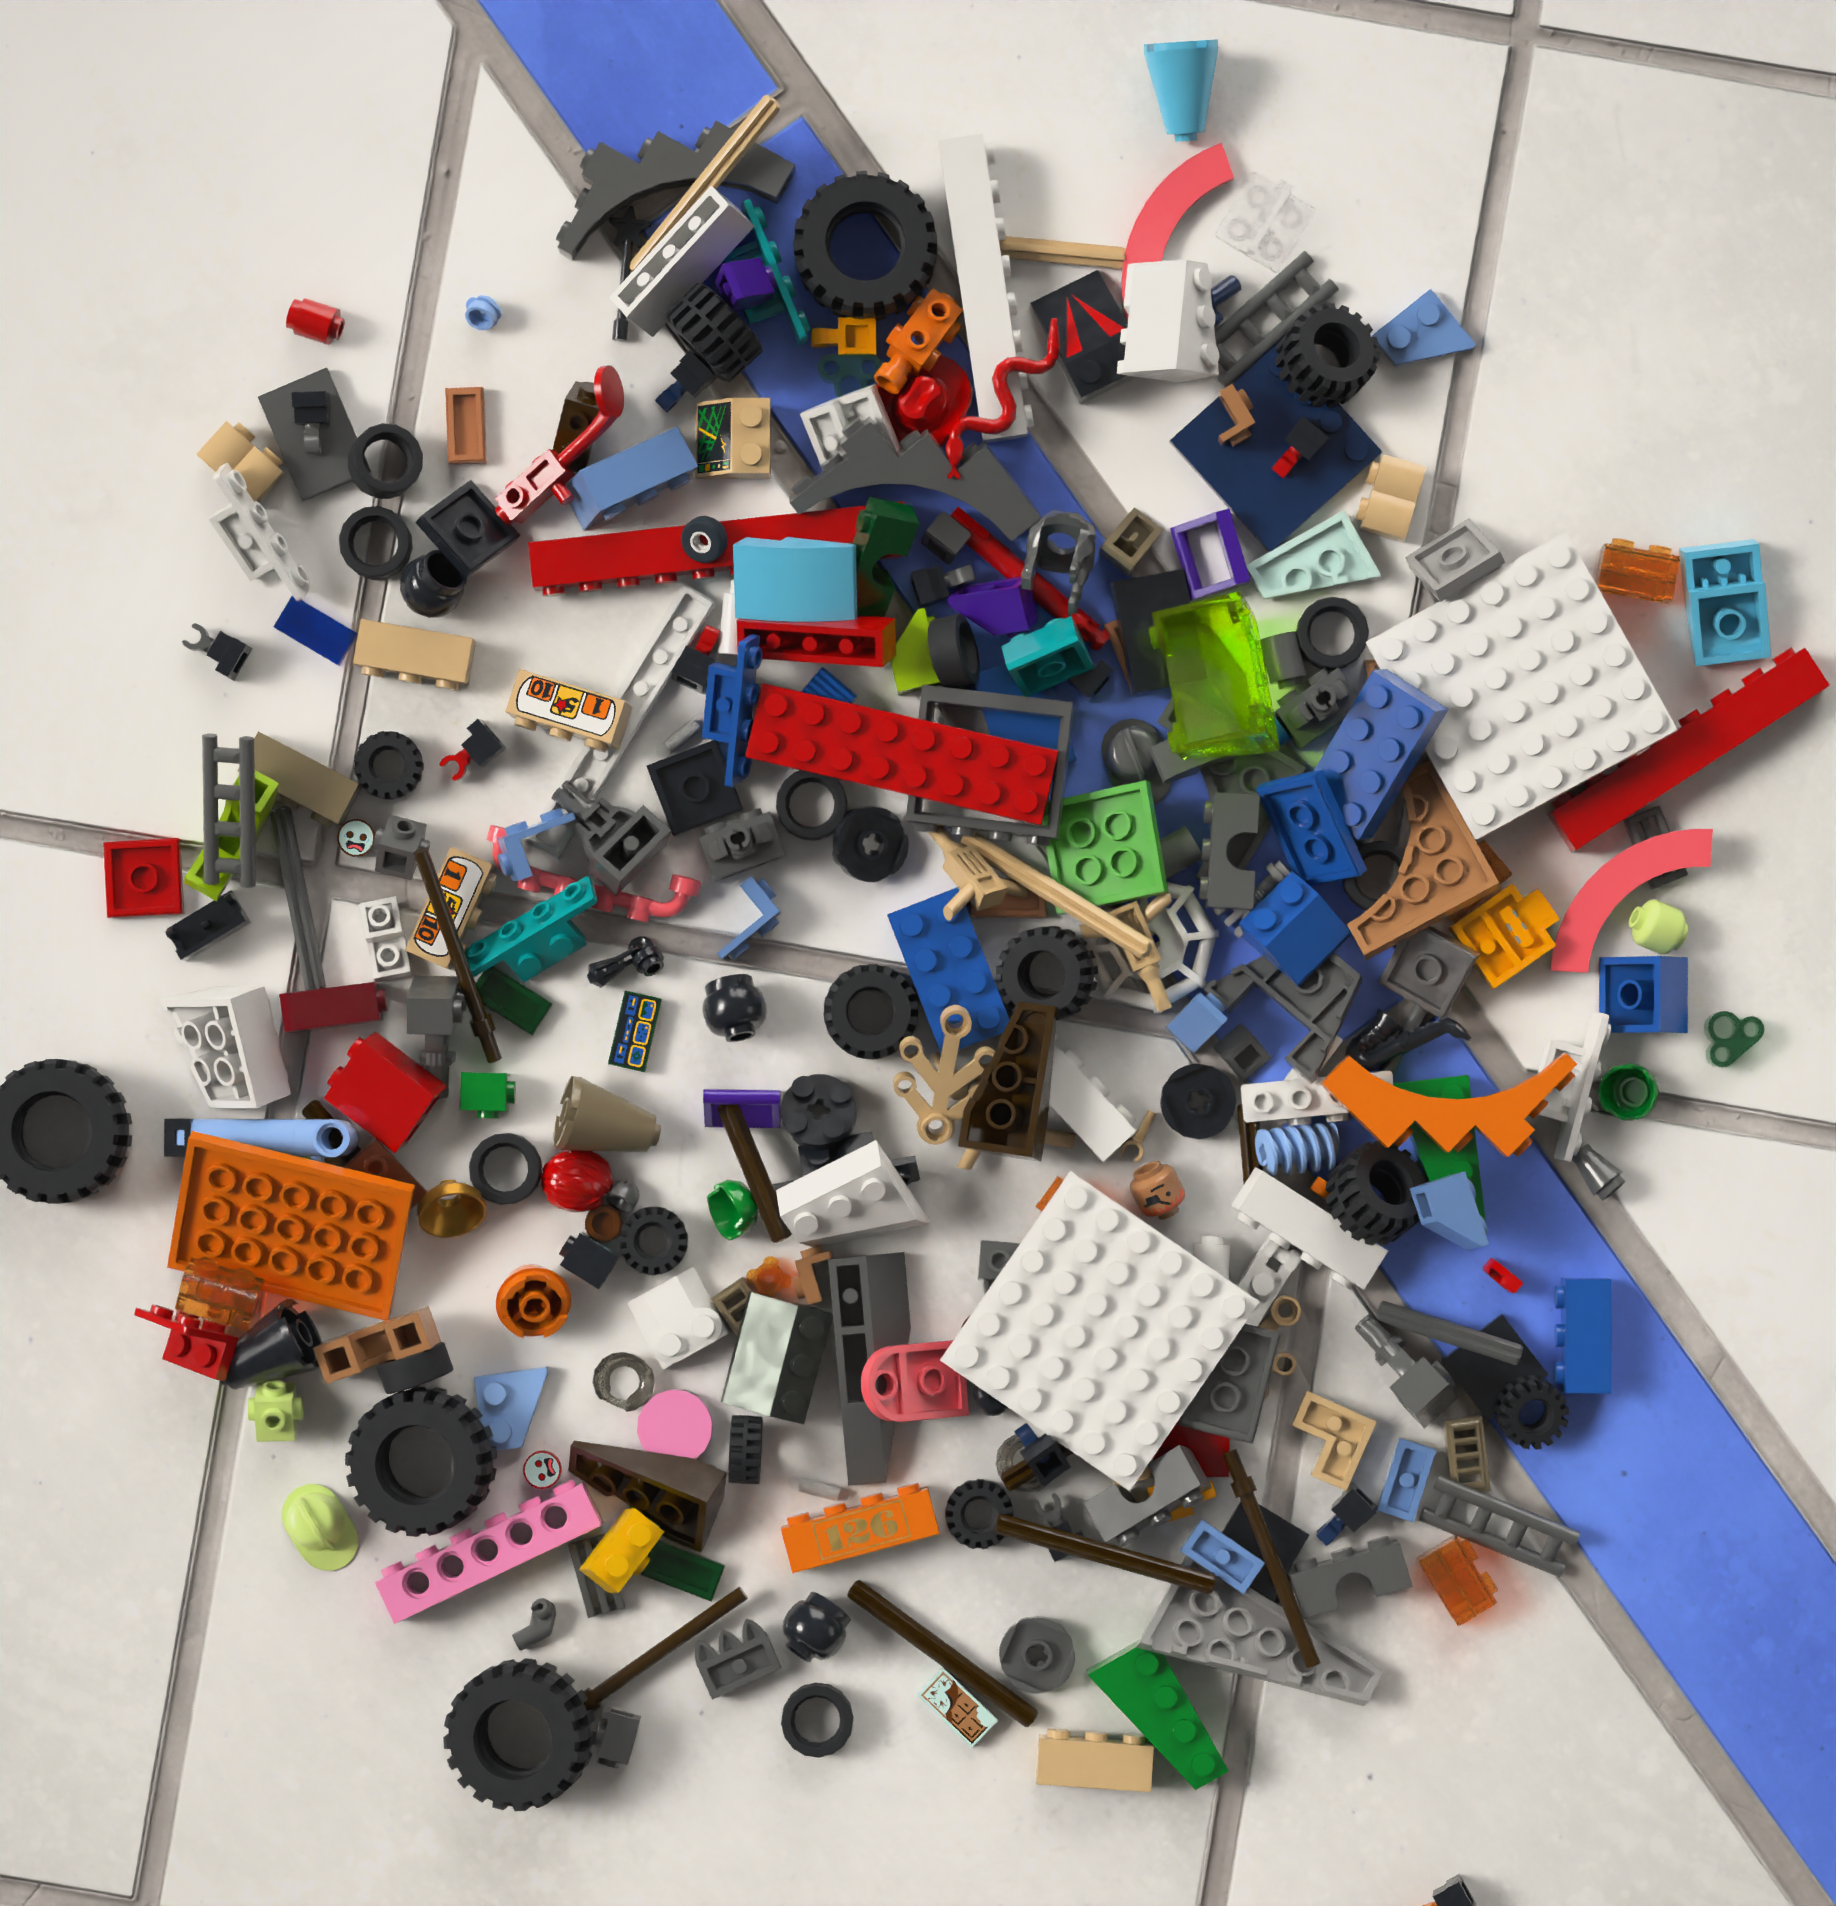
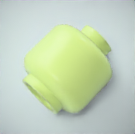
M1656 899L1647 901L1642 907H1636L1629 919L1633 941L1637 945L1658 954H1668L1672 950H1678L1684 943L1688 933V924L1685 922L1683 912Z

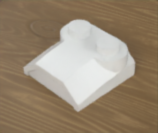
M694 1266L627 1303L662 1369L677 1363L730 1333Z

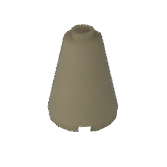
M571 1076L560 1101V1104H563L561 1114L556 1116L553 1147L567 1151L647 1152L650 1145H657L661 1133V1124L656 1123V1115L582 1077Z

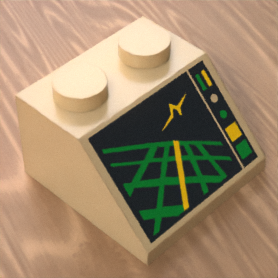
M726 398L696 403V463L698 465L695 470L696 479H771L770 398Z

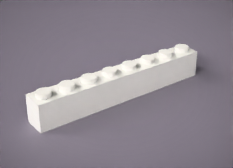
M982 133L938 140L979 417L994 420L1002 414V407L994 392L992 376L996 365L1007 357H1016V353L1023 352L1020 329L1012 330L1010 316L1017 315L1014 292L1007 293L1005 278L1012 277L1009 255L1001 256L999 241L1006 240L1003 217L995 218L994 203H1000L1001 201L998 181H990L988 166L995 165L992 142L984 143ZM1013 371L1007 377V385L1017 405L1016 420L1008 430L999 434L982 433L983 442L990 443L1028 437L1027 428L1034 427L1031 404L1023 405L1021 390L1028 389L1026 373Z

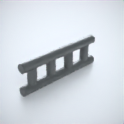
M1303 251L1215 330L1216 346L1219 351L1218 363L1225 370L1218 378V381L1224 388L1233 384L1281 341L1282 335L1305 310H1309L1317 304L1322 306L1339 290L1338 286L1331 279H1328L1320 286L1307 272L1306 269L1314 260L1306 251ZM1295 279L1309 297L1292 311L1278 294ZM1265 305H1268L1281 322L1264 336L1250 319ZM1237 330H1240L1253 347L1236 361L1222 344Z
M203 734L204 883L208 885L218 884L219 873L240 874L241 887L252 888L256 886L254 737H240L238 749L218 747L217 734ZM218 762L239 764V785L218 784ZM218 799L240 801V822L219 821ZM219 836L240 838V859L219 857Z
M1437 1476L1433 1489L1443 1492L1435 1511L1423 1507L1419 1521L1554 1576L1560 1577L1562 1575L1565 1563L1555 1560L1563 1541L1575 1546L1580 1531L1444 1476ZM1457 1499L1478 1507L1471 1525L1449 1517ZM1492 1513L1514 1521L1506 1539L1484 1531ZM1528 1527L1549 1535L1541 1553L1520 1545Z

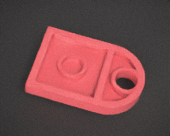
M953 1340L891 1345L874 1352L867 1360L861 1376L863 1399L870 1411L880 1419L889 1422L969 1416L966 1378L940 1361ZM879 1375H883L887 1381V1389L882 1396L875 1388V1382Z

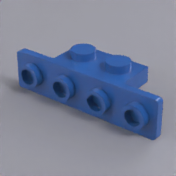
M751 634L739 642L736 666L714 662L709 665L702 738L729 743L725 774V786L734 787L743 781L751 770L752 759L746 758L745 755L754 721L752 720L753 706L756 704L759 695V686L755 684L756 672L761 665L763 657L762 648L759 647L760 636Z

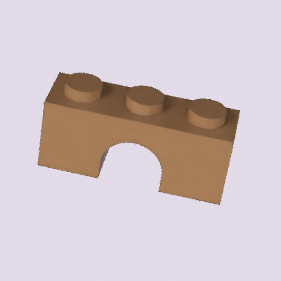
M426 1306L326 1340L314 1347L313 1350L324 1381L328 1384L360 1373L382 1362L392 1359L399 1360L431 1349L440 1343L441 1339L430 1308Z

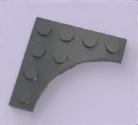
M1176 690L1157 723L1168 730L1173 736L1225 718ZM1225 719L1239 753L1234 759L1200 769L1208 791L1209 801H1212V794L1214 792L1258 795L1256 788L1261 783L1303 774L1306 767ZM1261 800L1259 803L1258 833L1256 835H1236L1227 844V858L1235 868L1245 870L1272 825ZM1203 861L1195 877L1199 881L1201 876L1207 877L1208 861Z

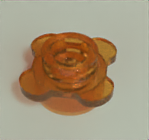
M773 1256L766 1257L760 1267L750 1269L746 1275L747 1282L754 1284L759 1294L774 1297L775 1293L780 1289L788 1288L791 1285L792 1279L789 1274L781 1270L778 1266V1259ZM771 1275L773 1278L772 1282H766L765 1277Z

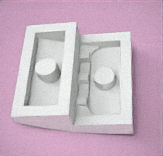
M876 384L837 397L800 414L820 465L837 452L841 456L846 453L840 446V438L844 436L841 431L858 417L864 421L870 416L896 451L901 449Z

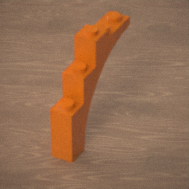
M1567 1053L1561 1054L1540 1073L1513 1088L1485 1097L1458 1100L1427 1097L1399 1089L1372 1075L1350 1056H1346L1320 1085L1385 1148H1389L1392 1144H1395L1397 1147L1401 1146L1414 1132L1409 1127L1414 1122L1444 1152L1449 1153L1452 1148L1459 1152L1473 1138L1469 1131L1474 1127L1503 1157H1509L1512 1153L1518 1157L1533 1142L1529 1136L1535 1129L1525 1118L1529 1115L1534 1119L1548 1105L1549 1102L1545 1097L1554 1088L1561 1091L1575 1077L1571 1070L1577 1063Z

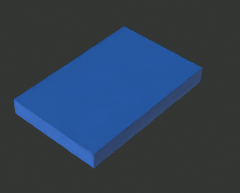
M1006 664L980 672L979 680L974 683L976 691L1023 696L1010 675ZM1054 686L1029 696L1058 700ZM982 710L989 735L1057 750L1061 719ZM1072 743L1068 764L1077 761Z
M1322 770L1263 782L1256 788L1293 872L1309 886L1361 876L1367 870Z

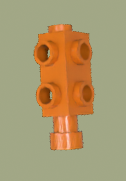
M932 288L925 299L919 295L914 300L906 313L910 316V319L904 327L898 323L885 341L890 345L886 355L891 360L888 363H883L874 375L875 381L881 388L889 393L898 394L906 384V376L909 372L917 376L923 368L928 372L933 368L942 354L937 348L943 340L950 344L962 327L957 321L963 309L958 306L953 297L943 292L939 293ZM915 336V341L920 345L914 344L911 341V337Z

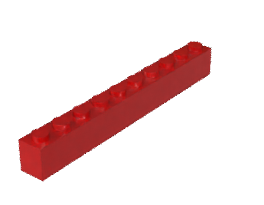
M866 505L803 512L800 515L798 513L719 521L726 530L728 544L724 553L709 563L697 562L685 553L681 544V533L686 525L528 542L532 585L535 591H542V596L549 597L565 594L564 588L580 587V592H595L603 590L602 584L617 583V588L640 586V580L655 579V584H669L677 582V576L692 574L693 580H705L715 578V572L727 570H730V576H734L733 544L740 540L751 537L781 541L786 537L853 543L857 532L856 521L858 514L861 510H865ZM700 534V542L708 545L707 538ZM888 554L881 557L880 559H896L901 558L903 556L898 554Z

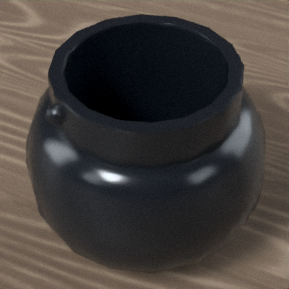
M433 550L407 565L400 579V592L407 606L413 612L428 618H440L449 614L458 606L464 594L467 578L465 579L440 550Z
M735 974L709 982L705 986L707 997L704 999L702 1008L709 1030L718 1036L725 1037L727 1042L744 1041L755 1036V1030L766 1019L767 1009L763 994L758 987L754 986L752 976L748 974Z
M811 1592L806 1600H801L793 1605L783 1620V1633L788 1639L785 1646L807 1662H811L813 1658L819 1660L829 1659L842 1647L846 1638L845 1628L851 1619L832 1601L816 1592Z

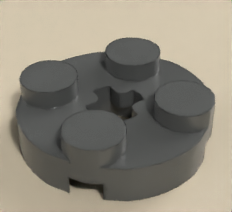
M1034 1616L1020 1619L1006 1631L999 1647V1657L1003 1672L1012 1685L1024 1692L1038 1694L1050 1691L1063 1684L1070 1676L1074 1667L1075 1652L1071 1637L1061 1624L1048 1617ZM1037 1644L1043 1645V1653L1048 1655L1047 1660H1039L1036 1665H1032L1030 1663L1031 1656L1026 1654L1029 1647L1035 1648Z

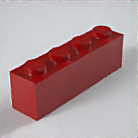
M857 615L858 618L855 620L822 622L765 621L739 618L737 620V652L739 642L749 635L755 634L760 636L759 647L763 651L762 659L884 667L896 655L895 618Z

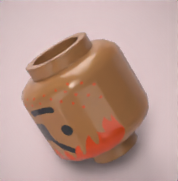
M1160 1161L1149 1162L1139 1167L1133 1173L1134 1179L1130 1183V1192L1140 1212L1147 1217L1158 1216L1159 1220L1170 1218L1178 1213V1205L1185 1198V1190L1175 1169L1168 1164H1161Z

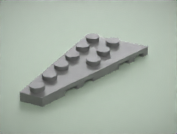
M1187 1555L1181 1564L1212 1573ZM1216 1576V1584L1211 1594L1170 1584L1136 1645V1648L1365 1706L1369 1702L1384 1673V1670L1305 1622L1321 1662L1316 1666L1306 1668L1283 1608L1250 1587L1242 1594L1218 1576Z

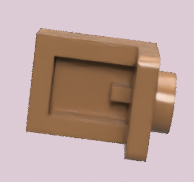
M1230 384L1219 391L1218 397L1236 426L1219 435L1218 441L1221 446L1230 442L1232 447L1252 436L1249 430L1254 427L1256 422L1249 412L1254 407L1243 389L1236 391L1234 385Z
M822 1245L800 1251L802 1259L795 1260L799 1276L792 1278L798 1299L806 1298L808 1305L823 1300L812 1264L834 1257L832 1250L824 1252Z

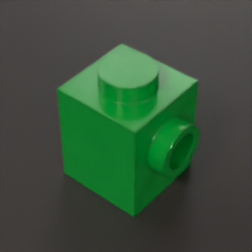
M461 1072L460 1110L477 1111V1118L499 1119V1111H509V1104H515L516 1081H509L510 1074Z

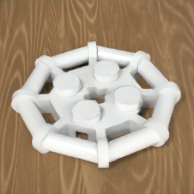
M1167 881L1168 892L1171 898L1177 900L1170 909L1165 908L1147 926L1151 936L1156 934L1159 939L1155 945L1162 959L1158 962L1160 978L1162 979L1176 970L1186 976L1185 979L1166 989L1172 1004L1199 987L1203 989L1207 984L1205 978L1216 938H1219V930L1214 929L1193 893L1195 888L1189 884L1186 887ZM1147 898L1139 899L1140 910H1143L1149 904L1147 903ZM1116 904L1100 907V909L1108 913L1112 911L1111 907ZM1182 905H1184L1199 932H1186L1176 914ZM1083 937L1088 943L1085 946L1088 951L1093 950L1096 957L1092 959L1093 966H1098L1099 974H1095L1094 978L1104 993L1102 997L1107 1001L1113 999L1153 1010L1154 1014L1158 1013L1151 994L1120 986L1127 976L1142 980L1137 971L1132 972L1123 948L1111 940L1109 944L1097 945L1099 938L1085 939ZM1200 940L1191 970L1183 964L1188 941ZM1110 952L1121 970V973L1115 980L1112 979L1098 953Z

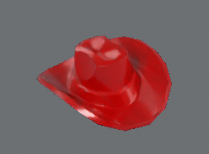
M943 355L940 356L929 372L924 368L917 376L909 372L906 376L907 382L898 394L889 393L877 384L876 387L899 443L915 430L921 434L928 429L942 447L949 439V433L953 424L966 415L971 405L974 390L967 373L954 360Z

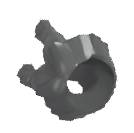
M1053 510L1045 514L1029 529L1025 566L1021 572L1022 588L1027 590L1033 589L1037 567L1050 572L1070 573L1069 584L1073 583L1068 602V616L1077 613L1078 601L1081 599L1083 586L1088 579L1090 571L1094 568V540L1096 539L1094 526L1088 523L1079 513ZM1053 533L1068 534L1075 539L1076 546L1070 549L1060 548L1048 536Z

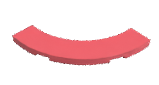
M1222 143L1203 150L1172 171L1158 185L1139 213L1128 239L1122 269V304L1124 317L1127 322L1129 314L1124 308L1128 264L1162 261L1168 240L1185 212L1207 193L1234 180Z
M1688 829L1654 836L1629 847L1604 864L1587 880L1565 913L1556 936V946L1553 947L1550 970L1588 973L1595 940L1602 925L1616 905L1639 885L1656 876L1682 868L1710 867L1713 829Z

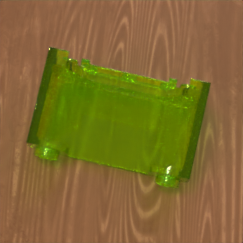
M1237 591L1152 612L1154 626L1149 627L1150 639L1153 648H1160L1165 656L1176 722L1173 723V731L1167 733L1172 754L1177 753L1182 760L1265 754L1278 751L1280 749L1266 666L1259 642L1261 640L1254 612L1242 593Z

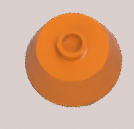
M535 1264L523 1265L513 1270L501 1285L496 1297V1312L500 1321L513 1334L524 1338V1336L534 1337L541 1335L545 1338L556 1333L565 1323L571 1307V1293L564 1279L557 1273Z

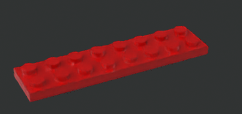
M762 683L745 757L1042 826L1059 751Z

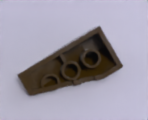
M1018 1002L998 1041L999 1046L989 1065H986L980 1076L982 1079L972 1098H969L964 1108L958 1147L1004 1157L1041 1162L1048 1122L1058 1007Z
M575 1440L570 1446L569 1472L604 1496L615 1495L630 1506L629 1509H637L664 1531L662 1536L700 1553L703 1551L724 1499L727 1472L694 1458Z

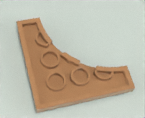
M1430 759L1416 766L1402 787L1407 805L1410 834L1409 842L1398 870V877L1387 894H1383L1372 907L1347 924L1366 960L1501 888Z

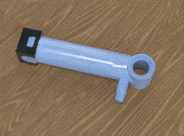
M164 1119V1157H185L188 1138L192 1131L298 1157H309L311 1160L325 1163V1157L348 1156L354 1152L359 1140L358 1131L355 1126L349 1121L341 1119ZM334 1128L339 1129L343 1135V1142L337 1149L330 1145L328 1139L329 1133Z

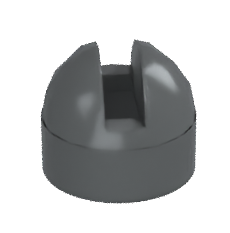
M619 1180L610 1188L606 1199L617 1210L630 1213L638 1202L640 1196L639 1189L635 1183L629 1186L627 1185L628 1180Z

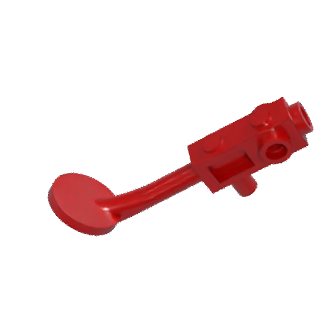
M610 365L601 366L595 373L594 393L600 411L586 430L560 454L548 449L542 455L535 458L532 464L515 480L508 483L505 489L495 498L499 504L495 511L506 524L511 525L513 522L524 523L553 495H555L562 506H566L574 500L573 494L565 485L575 476L569 465L588 449L623 412V385L614 367Z

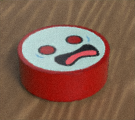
M547 1450L532 1453L526 1459L523 1466V1474L526 1481L538 1489H546L553 1486L559 1480L562 1473V1465L559 1458Z

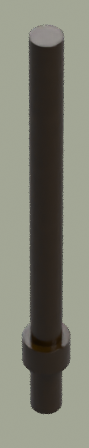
M421 848L414 851L413 854L472 1020L469 1021L474 1037H479L487 1062H496L502 1056L493 1031L496 1029L491 1014H486L428 848Z
M1237 1448L1223 1453L1233 1483L1230 1484L1235 1498L1239 1497L1305 1666L1306 1668L1316 1666L1321 1662L1255 1497L1254 1491L1257 1489L1252 1476H1247Z
M739 1586L597 1687L584 1690L588 1698L584 1702L586 1710L596 1711L602 1706L601 1702L746 1601L748 1597L743 1589Z

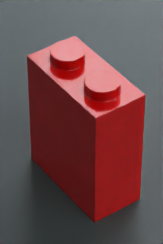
M375 1031L366 1039L359 1037L352 1044L346 1054L350 1057L346 1066L342 1067L340 1065L328 1079L327 1084L331 1088L324 1096V1099L396 1153L409 1143L448 1086Z

